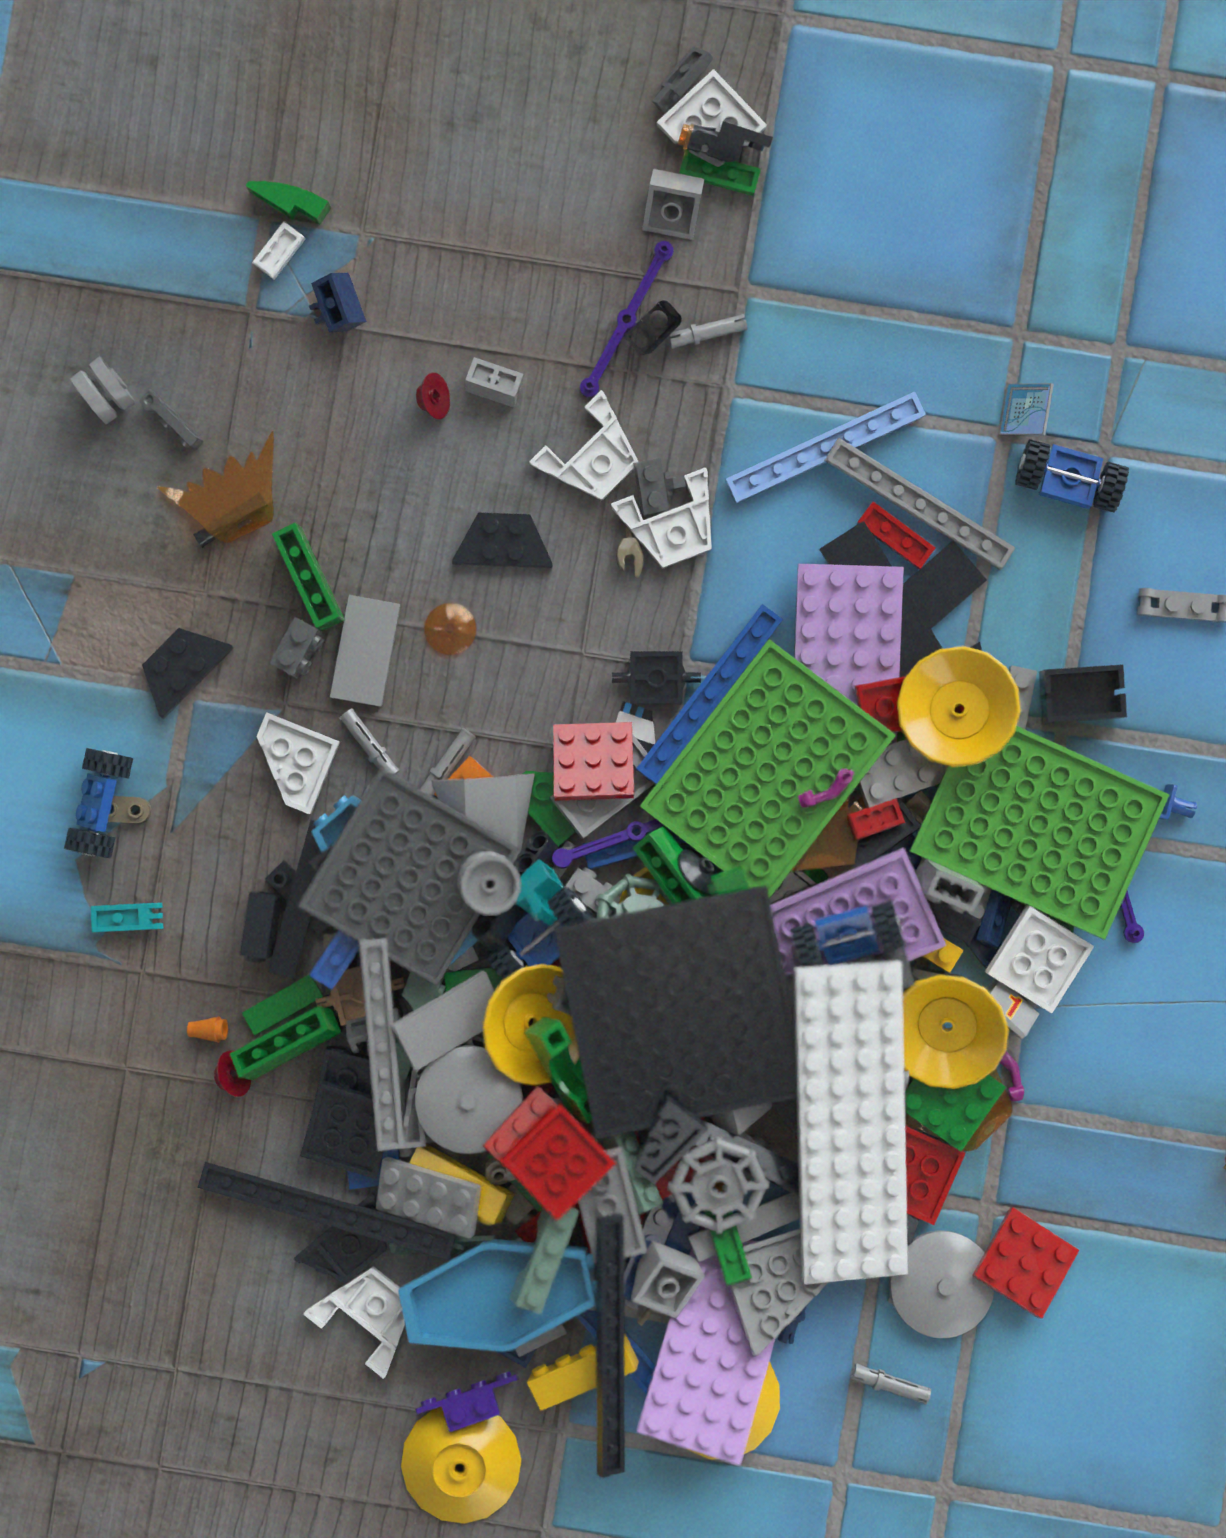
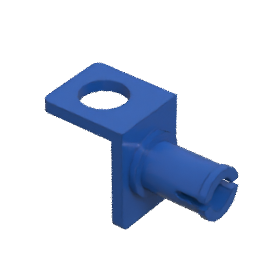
M1167 784L1164 792L1169 794V797L1159 819L1169 820L1171 812L1193 818L1195 811L1186 808L1197 809V803L1177 798L1175 794L1178 786Z

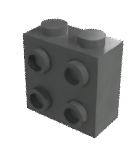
M294 617L270 664L300 680L302 675L306 676L313 664L310 660L314 652L318 654L325 642L322 639L324 633Z

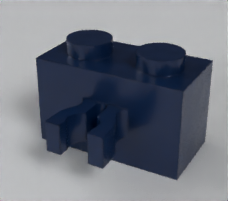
M330 273L311 283L318 303L309 305L310 310L321 309L320 316L314 319L315 324L325 322L329 333L347 332L366 322L349 273Z

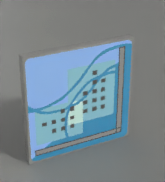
M1008 384L999 435L1045 436L1054 384Z

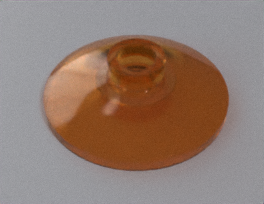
M445 603L434 608L427 616L424 626L425 637L430 646L437 652L445 655H456L467 650L475 639L477 629L471 612L456 603ZM449 623L455 626L452 633L445 631V626Z

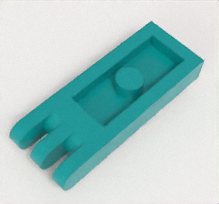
M163 903L91 906L92 932L164 929L163 923L153 924V919L163 918V913H152V908H163Z

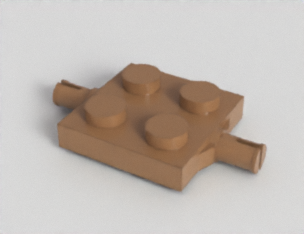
M362 966L346 969L334 988L331 989L330 996L316 998V1004L327 1001L317 1006H334L338 1012L341 1025H345L346 1021L366 1016ZM404 977L390 980L391 991L406 987L405 983L395 985L404 982Z

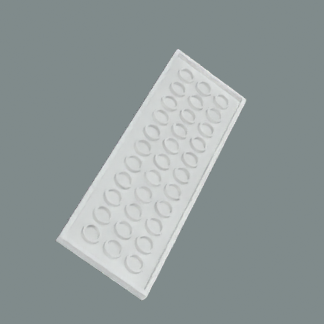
M894 960L794 968L802 1281L804 1284L908 1274L902 962Z

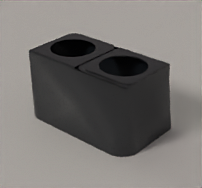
M659 301L623 337L641 356L652 353L681 324L682 317L668 301ZM654 311H662L666 314L667 324L664 328L655 329L651 326L650 315ZM636 329H644L649 334V341L644 347H638L631 340L632 333Z

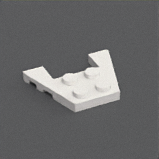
M601 390L585 406V409L603 427L566 464L546 445L529 463L533 467L603 501L634 470L633 463L638 462L604 392Z
M706 467L684 475L685 483L693 502L643 520L633 495L611 503L615 513L662 569L712 549Z
M372 1266L309 1307L304 1312V1315L322 1329L336 1310L341 1308L381 1341L365 1364L383 1379L385 1378L405 1321L398 1292L400 1287Z

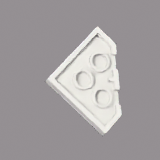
M714 69L657 121V126L674 144H688L694 125L713 127L718 132L723 121L762 133L767 128L766 123ZM744 141L743 146H748L749 142Z
M266 712L257 734V739L267 758L268 765L281 791L285 805L307 814H312L340 741Z

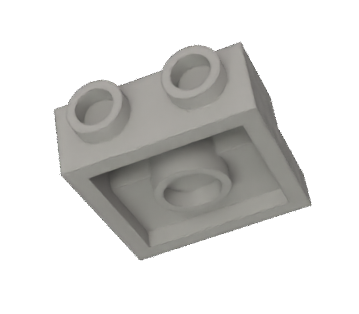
M586 867L583 870L577 868L565 886L576 893V896L591 911L594 919H597V897L599 894H604L613 885L607 882L602 885L595 880L597 875ZM617 896L613 901L618 903L621 897ZM608 909V916L612 912L610 909Z

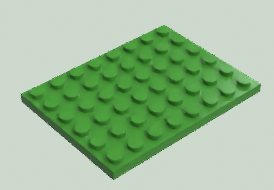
M769 639L640 807L721 870L727 871L741 866L749 888L767 885L769 898H771L896 735ZM846 768L854 771L852 781L838 797L817 803L808 808L801 807L798 795L812 790L813 795L824 792L831 787L839 770Z
M1016 725L1014 734L999 753L979 764L958 767L947 766L909 852L931 860L975 880L979 884L1105 940L1169 794Z

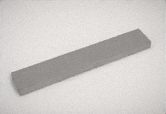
M789 1192L759 1205L755 1213L756 1217L753 1220L749 1219L737 1224L741 1242L744 1243L799 1219L800 1196ZM708 1228L687 1236L698 1262L716 1255Z

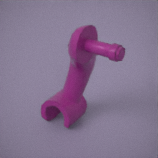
M846 768L839 770L831 787L824 792L813 795L812 790L798 795L801 807L808 808L817 803L838 797L852 781L854 771Z
M1006 1051L999 1063L1006 1067L1011 1075L1013 1087H1008L1010 1101L1016 1102L1023 1099L1024 1087L1021 1082L1019 1066Z

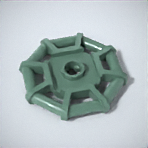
M626 874L621 881L604 894L598 895L597 919L608 917V909L614 911V915L662 906L664 904L657 900L659 893L669 904H672V902L655 879L634 877L631 874ZM634 887L651 889L654 892L652 896L636 894ZM627 890L628 898L622 903L617 904L613 901L614 898Z

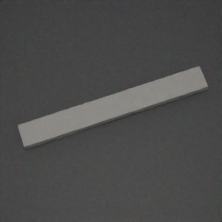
M840 438L836 440L824 460L999 570L1003 569L1015 549L1014 546Z
M387 939L363 940L359 942L377 1151L403 1149L404 1140L395 1032L391 1026L394 1020Z

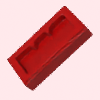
M896 798L846 816L855 841L905 823Z

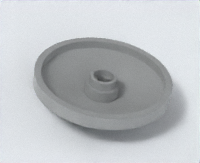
M479 1046L455 1047L430 1062L419 1079L415 1095L417 1116L425 1132L440 1146L458 1153L486 1151L482 1145L522 1102L520 1083L512 1081L496 1069L486 1049Z
M930 1231L913 1238L912 1244L907 1245L908 1274L889 1276L890 1297L895 1310L903 1321L917 1332L935 1338L959 1336L974 1328L988 1312L994 1296L992 1288L972 1276L984 1255L983 1250L972 1240L952 1231Z

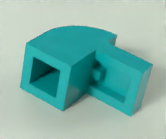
M541 860L535 862L520 877V892L516 899V903L529 912L536 921L541 919L549 926L557 920V917L552 913L553 911L550 909L548 901L563 888L555 871Z

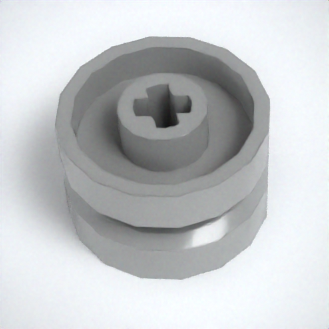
M99 356L89 363V369L96 378L95 381L82 370L72 376L70 380L93 411L107 425L117 417V412L111 404V400L120 409L125 411L136 402L126 389L127 386L120 376Z
M480 851L469 856L462 863L457 874V886L463 899L474 910L483 914H498L507 910L516 901L520 892V877L516 868L503 855L493 851ZM493 879L494 881L490 882V886L486 887V880Z

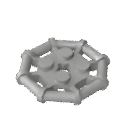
M716 1137L711 1142L687 1151L682 1156L672 1182L668 1184V1190L672 1192L681 1211V1219L686 1223L692 1222L714 1230L716 1234H722L723 1230L749 1219L753 1220L756 1217L755 1213L763 1194L769 1188V1181L765 1178L755 1156L756 1151L752 1148L747 1149L722 1140L721 1137ZM716 1151L715 1159L703 1164L696 1161V1159ZM722 1151L741 1159L734 1163L727 1158H722ZM691 1165L695 1169L691 1183H683ZM746 1165L749 1166L753 1175V1181H746L742 1169ZM716 1181L726 1183L723 1185V1191L719 1192L718 1189L712 1190V1186L715 1185ZM747 1190H753L747 1206L742 1203L744 1193L746 1194ZM684 1192H692L696 1200L692 1207H690ZM737 1208L740 1210V1212L722 1219L723 1214ZM706 1209L710 1210L713 1214H716V1218L699 1214L701 1210L706 1211Z

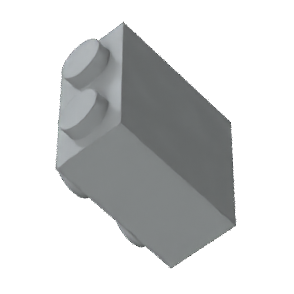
M926 858L921 859L915 872L927 899L936 903H940L943 900L949 903L948 906L951 909L963 913L964 909L974 913L985 890L975 880Z

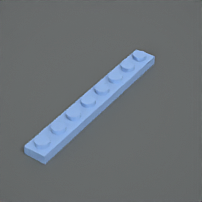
M912 392L728 477L725 481L737 504L826 463L824 460L838 438L858 448L925 417L926 414L916 393Z

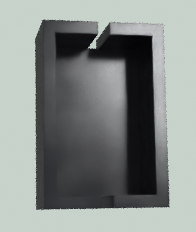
M1123 664L1039 671L1040 695H1046V699L1041 700L1042 724L1121 719L1127 717L1126 694L1115 695L1114 690L1125 688Z

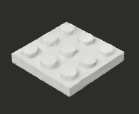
M1027 905L985 972L1045 1010L1053 1013L1094 946Z

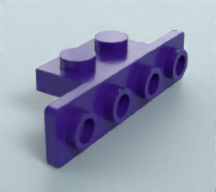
M509 1371L495 1376L496 1382L486 1384V1380L471 1384L472 1390L464 1393L461 1392V1389H456L445 1393L446 1399L436 1401V1397L424 1400L420 1402L422 1407L415 1409L416 1413L422 1414L442 1407L449 1432L501 1415L493 1389L520 1380L519 1376H512Z

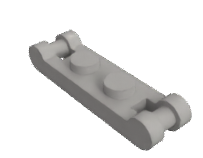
M1139 588L1138 597H1141L1140 606L1137 607V615L1226 623V595ZM1151 598L1157 599V608L1151 607ZM1212 603L1219 604L1218 613L1211 612Z

